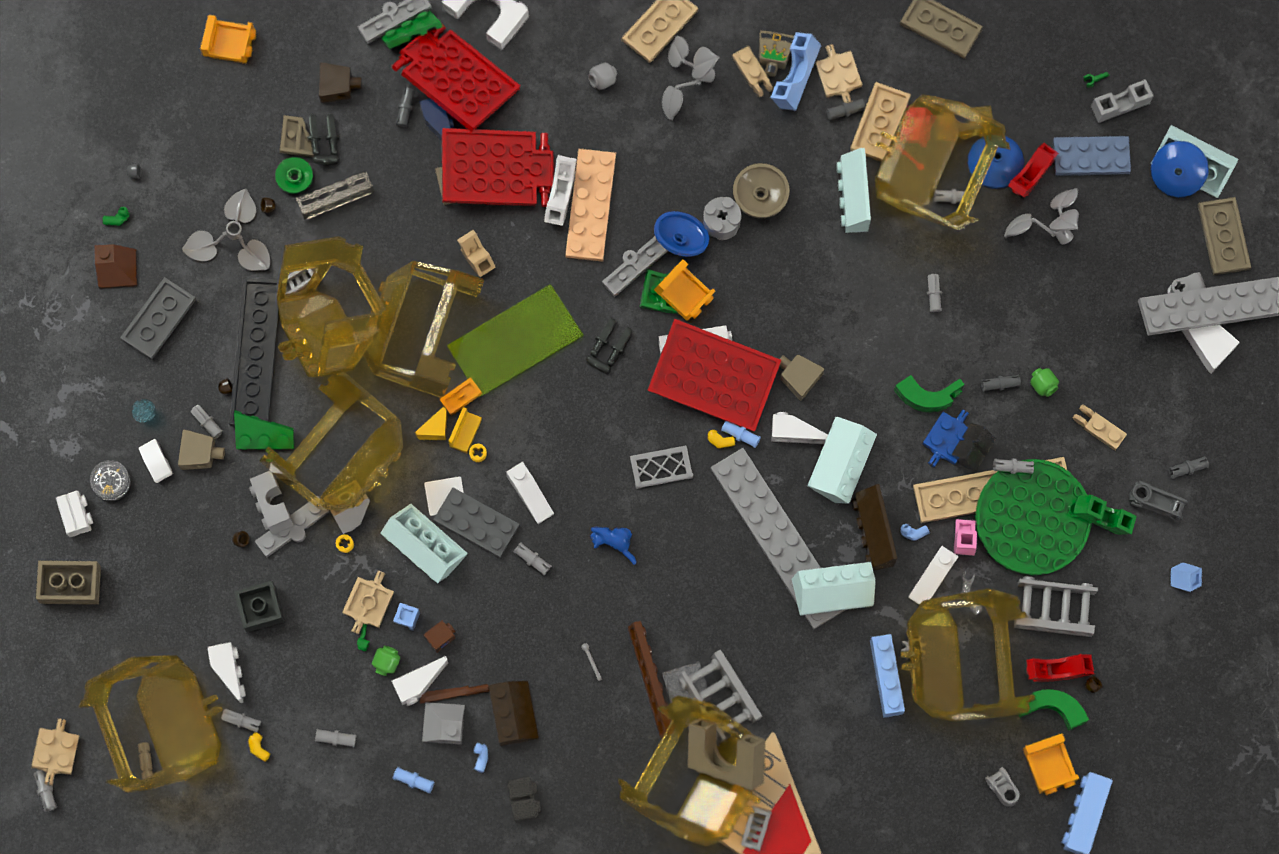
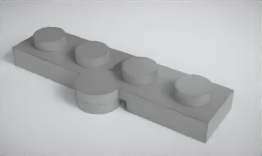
M405 0L399 3L398 6L393 2H387L383 6V13L359 25L358 30L366 43L369 44L385 35L387 31L398 28L405 21L412 20L418 14L432 8L428 0Z
M654 236L637 253L632 250L626 251L623 254V264L605 278L602 284L615 297L668 251Z
M316 496L290 515L294 524L293 527L274 535L269 530L255 540V543L267 558L291 540L302 542L306 537L304 529L309 528L327 515L329 510L321 499Z

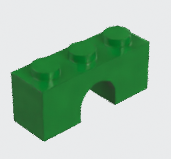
M1094 495L1078 496L1073 512L1074 515L1117 535L1132 534L1136 515L1123 509L1106 507L1107 502Z

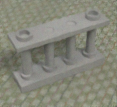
M1023 577V579L1018 581L1017 586L1024 587L1022 615L1014 620V628L1087 637L1093 636L1095 626L1090 625L1088 616L1090 595H1095L1098 592L1097 587H1093L1092 584L1082 583L1080 586L1037 581L1034 577ZM1032 588L1044 589L1042 614L1039 619H1032V616H1030ZM1051 590L1063 591L1061 619H1059V622L1051 621V618H1049ZM1071 593L1082 594L1081 617L1078 624L1070 623L1069 620Z
M720 649L712 655L711 663L690 676H687L685 671L681 672L678 682L683 690H687L706 720L717 723L713 716L735 703H740L743 713L720 727L717 724L716 740L722 743L726 739L723 733L745 720H750L753 724L762 715ZM714 670H719L723 676L722 680L698 693L692 683ZM725 686L730 687L733 692L732 697L709 710L703 700Z

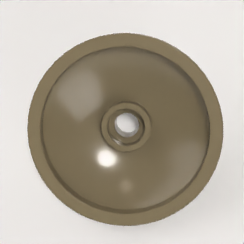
M759 163L744 168L736 177L733 185L735 202L744 213L755 218H768L776 215L785 207L789 198L790 189L787 178L778 168L769 164ZM758 193H763L764 196H763V197H758L757 194H758Z

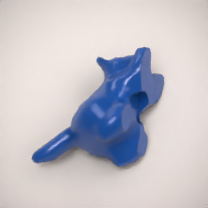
M591 527V531L594 533L590 537L594 548L607 544L622 552L632 564H636L635 557L628 551L632 536L628 528H615L612 531L608 527Z

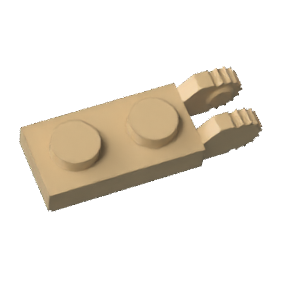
M749 46L732 55L750 87H753L759 97L763 96V91L758 85L760 82H763L769 92L774 90Z
M1081 405L1080 411L1091 419L1087 422L1083 417L1075 414L1073 420L1084 427V430L1116 451L1127 434L1096 412L1094 413L1090 408Z

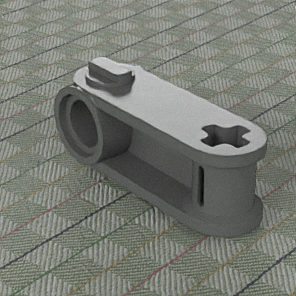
M1142 481L1135 482L1133 489L1129 493L1131 505L1145 508L1178 521L1182 520L1183 509L1188 504V501L1184 498L1152 487L1150 484ZM1136 491H1142L1144 498H1139Z

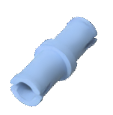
M725 421L721 431L736 437L737 441L741 440L754 448L757 447L761 439L760 436L747 431L745 427H739L728 421Z
M397 767L393 779L408 784L410 788L416 787L427 793H430L434 786V781L420 777L416 772L410 773Z

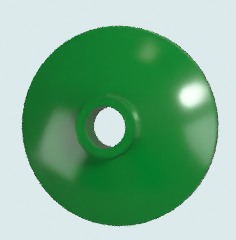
M291 157L278 165L275 179L283 191L300 193L310 186L313 179V171L309 163L304 159ZM297 175L298 179L292 180V176Z

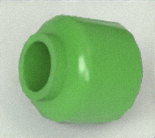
M1039 368L1032 373L1033 377L1030 384L1038 395L1049 397L1058 390L1059 380L1050 369L1042 370Z
M386 645L383 648H378L372 660V666L376 668L375 672L386 676L387 673H394L400 661V656L397 654L398 650Z

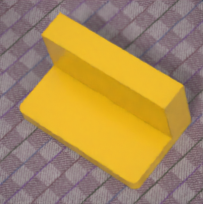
M463 407L450 436L449 446L468 454L482 417L469 413L467 408Z

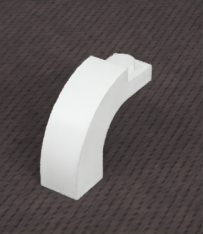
M560 155L557 157L553 186L546 206L544 222L563 226L575 177L576 159Z

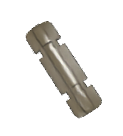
M147 742L138 744V749L141 753L139 757L141 770L143 771L142 780L145 782L152 781L154 777L151 771L150 746Z

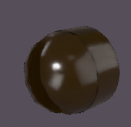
M262 198L260 203L261 211L263 213L274 211L276 208L275 201L272 198Z
M229 378L219 383V392L224 395L232 393L233 385Z
M238 531L233 534L232 542L238 547L246 546L249 543V535L245 531Z
M1092 675L1087 679L1085 687L1091 693H1095L1103 687V684L1096 676Z

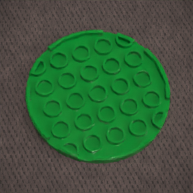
M1040 459L1021 460L1034 462V466H1032L1034 467L1033 474L1020 472L1011 474L1006 471H997L987 481L979 495L975 513L976 528L986 551L1003 567L1024 575L1048 574L1065 567L1074 560L1088 540L1091 522L1073 514L1078 496L1087 494L1081 483L1060 465Z

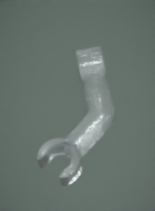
M965 571L962 576L964 583L961 597L969 605L972 612L977 615L982 611V606L969 595L971 584L975 580V573L971 580H967L965 578Z

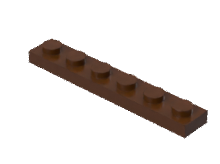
M641 621L633 622L628 627L660 738H666L674 733V723L669 718L668 703L663 698V686L658 681L657 666L652 661V650L650 645L647 644L646 629L642 626Z

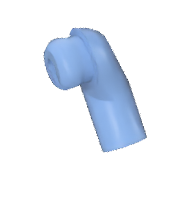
M903 524L900 531L903 537L912 541L930 534L926 525L916 530L910 527L909 524Z
M477 743L474 752L479 754L474 770L484 773L488 761V747L485 744Z

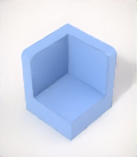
M1180 563L1171 568L1172 587L1191 592L1201 586L1202 568L1186 563Z
M400 603L394 623L409 627L410 630L414 631L420 614L419 609Z

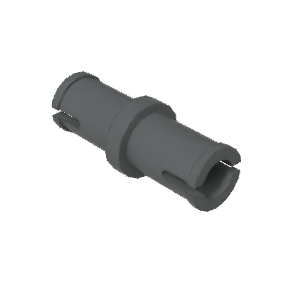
M410 88L403 89L401 103L398 104L399 113L395 123L400 127L408 126L409 115L413 110L412 102L415 90Z
M863 99L850 103L843 102L839 106L827 108V117L829 120L842 116L848 117L852 113L864 111L865 103Z
M999 375L997 378L981 379V389L984 392L1020 387V375L1006 377Z
M1203 456L1192 461L1185 460L1184 463L1169 467L1168 470L1171 478L1175 479L1179 476L1192 475L1195 471L1209 468V462L1207 457Z

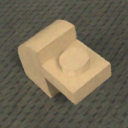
M474 230L458 239L463 255L479 277L495 268L490 254L484 249Z

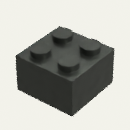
M273 581L234 591L243 628L246 633L284 622Z

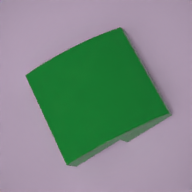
M652 270L646 271L640 307L679 314L654 291L669 273L663 274Z

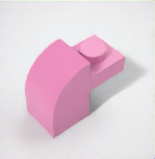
M956 519L954 554L974 556L977 546L975 521Z

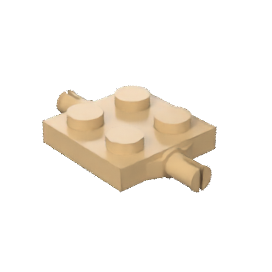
M828 45L826 49L829 57L816 62L826 97L842 95L843 101L850 103L852 101L849 93L854 89L862 87L852 52L836 54L834 45H830V47Z
M377 571L374 581H367L359 577L356 580L342 612L356 621L351 630L353 633L359 634L363 624H369L377 628L380 627L394 595V591L381 585L385 575L381 571Z
M58 719L56 730L39 729L31 768L47 772L44 782L47 785L49 777V785H53L54 774L63 773L71 775L79 735L69 734L64 731L66 723L64 719L62 726H60L62 719Z

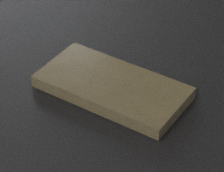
M913 0L900 21V25L964 59L983 26L934 0Z
M1236 197L1198 203L1213 275L1250 270L1251 264Z

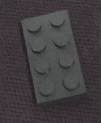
M164 277L120 339L153 360L196 301V297Z
M452 487L433 519L437 524L499 558L502 557L520 526L519 523Z

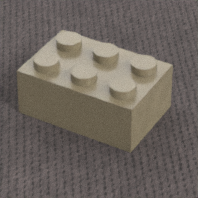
M38 561L36 600L40 604H99L100 564L97 561Z

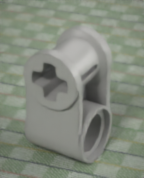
M1198 272L1174 280L1167 292L1168 294L1180 292V290L1181 292L1206 288L1201 273Z
M1003 767L991 777L987 776L985 778L991 790L1004 806L1011 807L1016 804L1019 799V791ZM1011 792L1014 794L1015 799L1008 801L1004 794Z

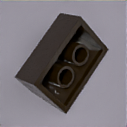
M507 681L489 685L500 746L539 739L528 681Z

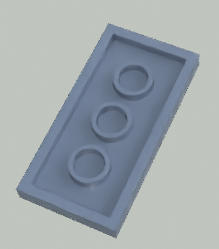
M1129 136L1054 137L1053 149L1059 153L1054 160L1055 175L1130 174Z

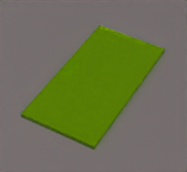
M550 284L448 344L447 347L467 379L471 377L481 390L482 395L479 396L480 398L581 338L583 334Z

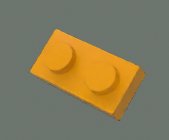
M470 377L440 398V401L452 416L482 395V392Z

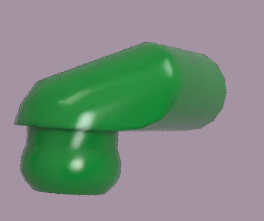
M120 207L115 216L104 215L103 225L120 226L129 218L130 213L128 209Z

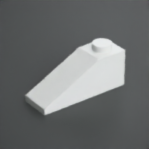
M778 412L777 415L773 414L771 441L825 444L828 434L793 415H788L786 412Z
M523 462L506 472L507 478L537 524L554 515L547 500Z
M941 546L908 598L925 608L956 562L958 556Z
M446 656L392 681L403 705L407 704L409 706L418 702V698L424 694L448 664Z

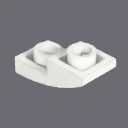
M156 439L139 447L143 460L156 483L173 474L168 460L164 457L159 442Z

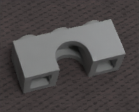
M1143 80L1129 85L1120 94L1113 95L1111 92L1094 98L1091 108L1099 123L1150 104L1153 94L1147 81Z
M270 470L251 478L252 486L249 489L252 496L257 497L258 502L255 504L259 513L264 515V518L261 520L265 529H269L274 535L293 527L292 518L284 502L278 505H270L271 500L275 496L282 494L273 472Z

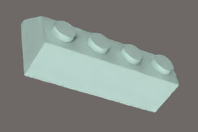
M1171 125L1159 149L1174 141H1186L1199 147L1207 158L1209 168L1207 179L1200 189L1218 198L1238 159ZM1180 168L1175 169V172L1177 174H1181L1182 170Z
M860 148L841 155L840 162H837V173H841V180H838V190L842 191V197L839 199L840 209L844 210V215H841V226L845 227V233L868 232L871 221L865 148Z
M835 417L807 486L835 503L849 504L877 434L863 425Z
M409 504L390 517L381 531V534L389 542L395 545L437 583L445 579L468 554L412 504Z
M871 562L798 571L792 578L800 615L874 605L875 576Z

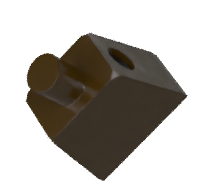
M320 63L319 97L321 103L351 98V88H362V77H351L350 67Z

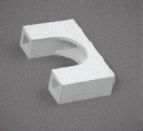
M443 0L442 6L443 10L459 19L467 7L476 0ZM492 0L500 7L501 13L486 35L487 40L503 50L528 18L527 7L521 2L517 3L514 0Z

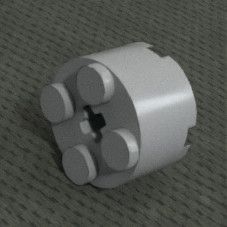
M730 197L715 198L705 206L703 225L711 237L713 236L719 240L732 238L740 227L741 210L738 204Z

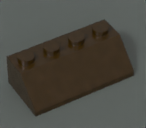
M876 484L855 493L854 499L851 500L853 510L857 511L859 517L856 518L857 527L862 530L863 534L860 537L861 544L867 550L865 561L871 562L873 571L894 567L897 561V554L880 485Z

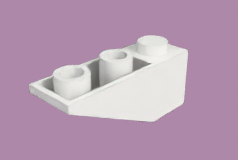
M231 642L207 647L211 667L238 701L243 703V697L246 694L244 685H240L239 678L242 677L240 666L236 664V659L239 658L237 647H233Z

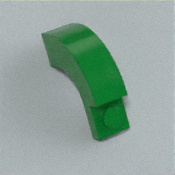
M912 375L895 385L894 391L905 404L913 409L922 412H938L952 406L953 400L951 397L953 399L958 397L962 393L965 384L961 379H958L941 391L930 392L921 388Z
M1051 689L1032 693L1031 698L1033 702L1030 699L1020 703V707L1016 710L1019 718L1039 709L1054 710L1063 718L1068 731L1087 723L1089 720L1083 707L1076 699L1064 692Z

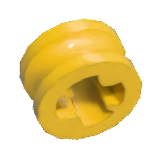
M482 444L472 445L469 450L470 458L474 462L484 461L487 456L486 448ZM475 449H477L478 451L483 450V452H481V457H479L478 455L473 456V454H475Z
M343 534L336 539V547L339 551L348 553L354 548V541L349 535ZM341 540L350 541V544H347V548L340 547Z

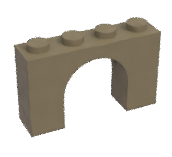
M699 718L689 724L688 768L694 769L698 773L711 775L716 779L728 781L729 784L742 786L746 790H754L764 784L765 739L748 734L738 740L736 765H731L718 752L716 745L717 723Z

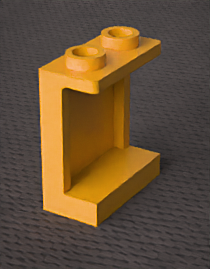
M208 15L201 44L202 55L247 63L248 57H251L252 54L251 41L255 40L256 29H254L251 22H248V25L219 21L216 19V16Z
M682 259L654 291L688 321L691 317L695 319L702 312L700 307L703 304L707 306L714 299L712 294L715 290H709L686 268L688 263Z
M1063 734L1023 748L1039 793L1052 794L1057 791V787L1064 785V788H1069L1076 785L1075 781L1079 779L1078 775L1075 774L1066 751Z

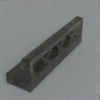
M366 171L298 197L296 201L304 220L372 194L374 189ZM365 179V182L355 185L356 180ZM339 187H348V189H345L337 193ZM323 193L331 194L328 197L320 199ZM308 199L311 200V201H314V202H312V203H310V204H307V205H305V206H303L302 203H301V202L306 201V200H308Z

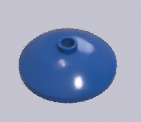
M999 134L987 135L977 140L971 147L968 155V168L971 175L977 182L989 188L1007 187L1024 167V156L1018 144L1009 137ZM994 155H999L1001 158L996 159Z
M1174 141L1164 145L1155 154L1151 165V174L1156 186L1165 194L1174 197H1186L1197 192L1204 185L1209 170L1208 161L1203 151L1196 145L1186 141ZM1180 168L1182 173L1177 174L1175 169Z
M675 211L662 214L655 223L654 234L656 239L667 251L675 255L684 257L696 256L707 248L709 243L708 231L698 219L689 214Z

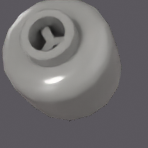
M605 62L590 70L588 75L589 82L594 88L603 90L616 82L617 71L614 66Z

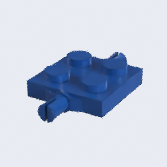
M962 409L957 418L942 412L922 444L934 454L928 462L929 465L932 464V467L936 466L940 458L955 465L975 434L973 430L963 423L969 415L968 412L964 414L965 410Z

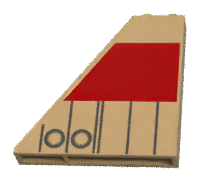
M772 732L765 742L764 784L754 790H746L742 786L735 785L706 826L704 832L735 854H821L776 734ZM752 805L771 811L760 851L741 845ZM754 813L755 817L765 819L764 815ZM752 821L751 823L756 826H763V824L759 822ZM753 829L749 830V832L760 835L761 833ZM747 836V840L758 843V839Z

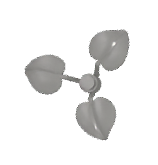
M676 36L670 45L668 52L669 63L673 67H679L682 62L693 67L692 76L696 81L679 84L675 88L668 86L662 98V107L667 118L672 121L683 103V94L679 88L694 84L700 85L701 81L711 83L715 78L713 67L720 58L710 49L700 47L695 53L694 64L686 61L685 57L689 53V47L686 40L680 36Z
M1078 189L1064 191L1053 198L1050 206L1052 209H1058L1060 217L1050 224V229L1036 218H1032V215L1028 213L1018 216L1008 225L1004 235L1005 238L1024 233L1034 222L1049 232L1052 237L1056 236L1061 244L1070 242L1074 237L1070 230L1078 229L1079 212L1076 209H1072L1062 213V209L1069 207L1076 200Z
M247 189L235 193L227 201L224 208L225 217L235 221L227 224L226 231L215 242H213V237L210 233L197 231L188 238L182 248V251L193 260L209 261L217 254V249L214 245H217L227 236L232 240L239 239L243 249L238 253V261L244 269L259 271L267 270L270 266V256L266 246L255 239L250 240L246 246L241 236L242 227L238 221L248 223L256 215L255 203Z

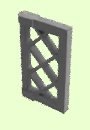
M687 446L630 456L636 489L693 478ZM682 453L683 458L679 462L671 455ZM657 457H667L662 465L652 460ZM668 459L678 464L673 473L664 468ZM648 460L643 469L637 466V461ZM650 462L659 467L654 476L645 471ZM680 466L685 468L686 474L675 475ZM661 470L671 475L670 477L656 478ZM644 473L652 479L641 482L640 476Z

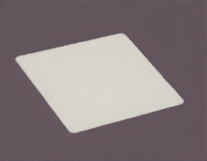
M460 476L424 483L430 516L437 514L452 487L463 492Z

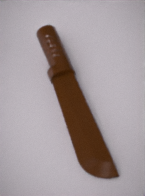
M484 684L473 687L464 686L428 691L421 696L420 704L489 692V686Z

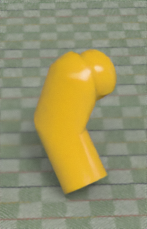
M716 430L708 432V440L716 448L735 446L733 436L723 438Z
M254 733L248 740L250 752L266 762L270 753L261 748L262 736L259 733Z

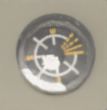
M107 460L94 467L90 474V485L99 498L105 501H116L124 497L129 491L131 478L121 463Z

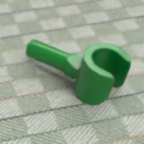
M1108 72L1097 76L1087 74L1084 76V81L1087 79L1092 80L1091 83L1086 84L1090 88L1096 81L1108 77L1109 74Z
M367 624L362 625L361 635L357 641L358 649L367 651L370 641L365 640Z

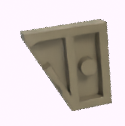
M284 115L279 153L306 157L315 156L312 153L311 141L307 140L309 133L305 128L306 125L303 118Z

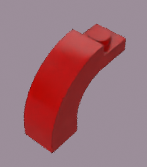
M1041 144L1023 170L1011 180L1008 186L1012 188L1015 194L1022 195L1025 198L1044 176L1059 153L1047 144Z
M1078 654L1060 659L1045 660L1033 658L1026 660L1029 679L1034 680V682L1069 680L1094 674L1092 656L1087 654Z

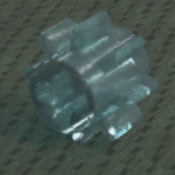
M142 399L140 402L137 400L133 404L131 412L134 419L138 422L146 423L147 420L151 422L155 417V405L150 400Z

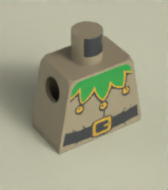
M760 30L759 64L766 66V75L776 76L777 68H786L794 36Z

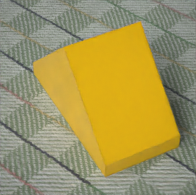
M442 407L415 432L419 440H446V409Z

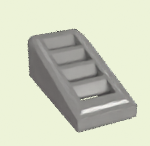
M307 263L281 280V291L287 299L314 286L321 279L315 267ZM300 276H303L304 282H302ZM294 279L296 280L298 286H295L293 282ZM286 283H289L292 290H288Z
M752 805L741 841L742 846L760 851L771 815L770 810ZM754 813L764 815L765 819L755 817ZM752 821L762 823L763 826L760 827L753 825L751 823ZM753 829L756 831H760L761 833L760 835L749 832V830ZM747 836L758 839V843L747 840Z

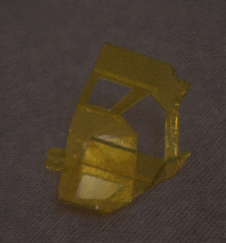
M922 94L905 109L894 136L884 131L881 132L880 135L883 138L891 140L890 145L887 146L882 142H877L875 145L887 151L875 177L877 199L905 213L955 230H960L969 223L979 221V219L968 215L998 147L1011 150L1005 138V126L962 102ZM955 114L982 126L986 145L957 211L943 218L922 206L930 202L958 139L959 131Z
M339 236L284 246L277 304L281 325L289 340L281 342L278 348L280 352H284L282 354L284 360H294L298 356L308 377H320L354 370L389 317L392 298L386 299L383 305L360 263L363 246L357 243L355 245L346 242V239ZM332 265L353 273L374 313L347 318L336 298L315 290ZM316 268L305 290L285 294L288 274L290 272Z
M414 260L387 276L386 282L382 281L378 290V292H381L380 299H375L371 311L373 317L369 316L366 327H369L368 334L363 333L360 342L363 345L362 352L373 374L442 398L451 380V377L448 376L450 369L454 371L456 364L434 355L457 290L477 297L481 293L484 279L458 270L416 262ZM415 268L446 275L447 279L443 280L417 271ZM412 275L445 286L415 372L382 364ZM379 370H384V371H388V372H391V373H395V374L403 375V376H406V377H410V378H412V381H408V380H405V379H402V378H399V377H396V376H393V375H390V374L381 372V371H379Z
M346 372L333 373L327 379L329 383L326 386L321 384L318 389L334 404L295 451L285 461L274 450L267 447V457L263 455L259 461L280 480L320 510L358 507L364 501L363 496L367 491L371 492L375 486L379 487L381 482L378 478L380 476L386 478L389 475L388 466L392 461L396 462L401 456L400 451L403 449L401 420ZM360 400L385 419L386 422L370 435L325 489L319 499L294 478L296 476L294 472L339 417L354 402Z
M988 588L923 600L907 623L909 650L901 652V657L910 658L911 663L902 664V669L910 670L914 702L932 718L961 721L1006 717L1029 712V702L1034 700L1035 695L1014 697L1008 621L1028 618L1026 612H1021L1018 606L1021 603L1018 596ZM959 599L965 600L960 602L942 603ZM982 605L985 606L994 626L1000 700L997 704L982 705L976 703L972 708L961 709L964 700L958 630L948 608Z
M177 655L131 657L86 682V693L84 700L80 701L79 708H94L119 779H110L106 781L107 783L116 785L125 792L145 791L187 780L217 764L221 743L211 716L221 712L222 708L216 706L208 710L207 705L218 700L217 695H212L204 699L195 673ZM160 662L151 668L142 669L150 663ZM138 676L143 677L136 698L163 769L143 780L132 776L107 707L112 685L118 681Z
M677 695L671 699L672 703L666 707L662 705L657 708L658 711L672 721L636 787L633 788L627 782L618 778L619 785L622 786L620 799L681 839L708 846L729 838L743 811L754 814L755 810L753 807L746 805L749 800L754 803H760L761 799L753 795L754 790H746L742 786L729 784L728 781L700 773L677 816L665 812L658 806L648 804L647 795L681 733L690 723L699 718L717 723V727L732 735L717 745L721 757L731 765H736L737 741L748 734H753L716 705ZM729 724L732 725L733 727H735L737 730H739V731H740L741 733H743L744 735L739 734L738 732H736V731L733 730L732 728L728 727L727 725H729Z

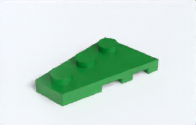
M425 11L418 14L417 18L405 21L401 24V27L387 31L381 38L390 49L410 41L413 35L421 34L422 36L427 34V30L436 26L439 29L443 26L436 16L430 11Z
M235 410L236 449H294V428L272 421L267 422L259 419V417L241 414L242 412Z

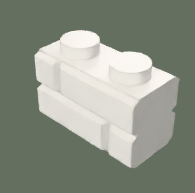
M74 491L56 498L66 534L69 537L92 530L90 524H93L90 512L86 513L85 506H88L85 495L81 496L79 491Z

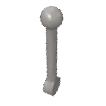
M584 643L582 650L586 652L596 677L600 681L602 678L590 654L589 645Z

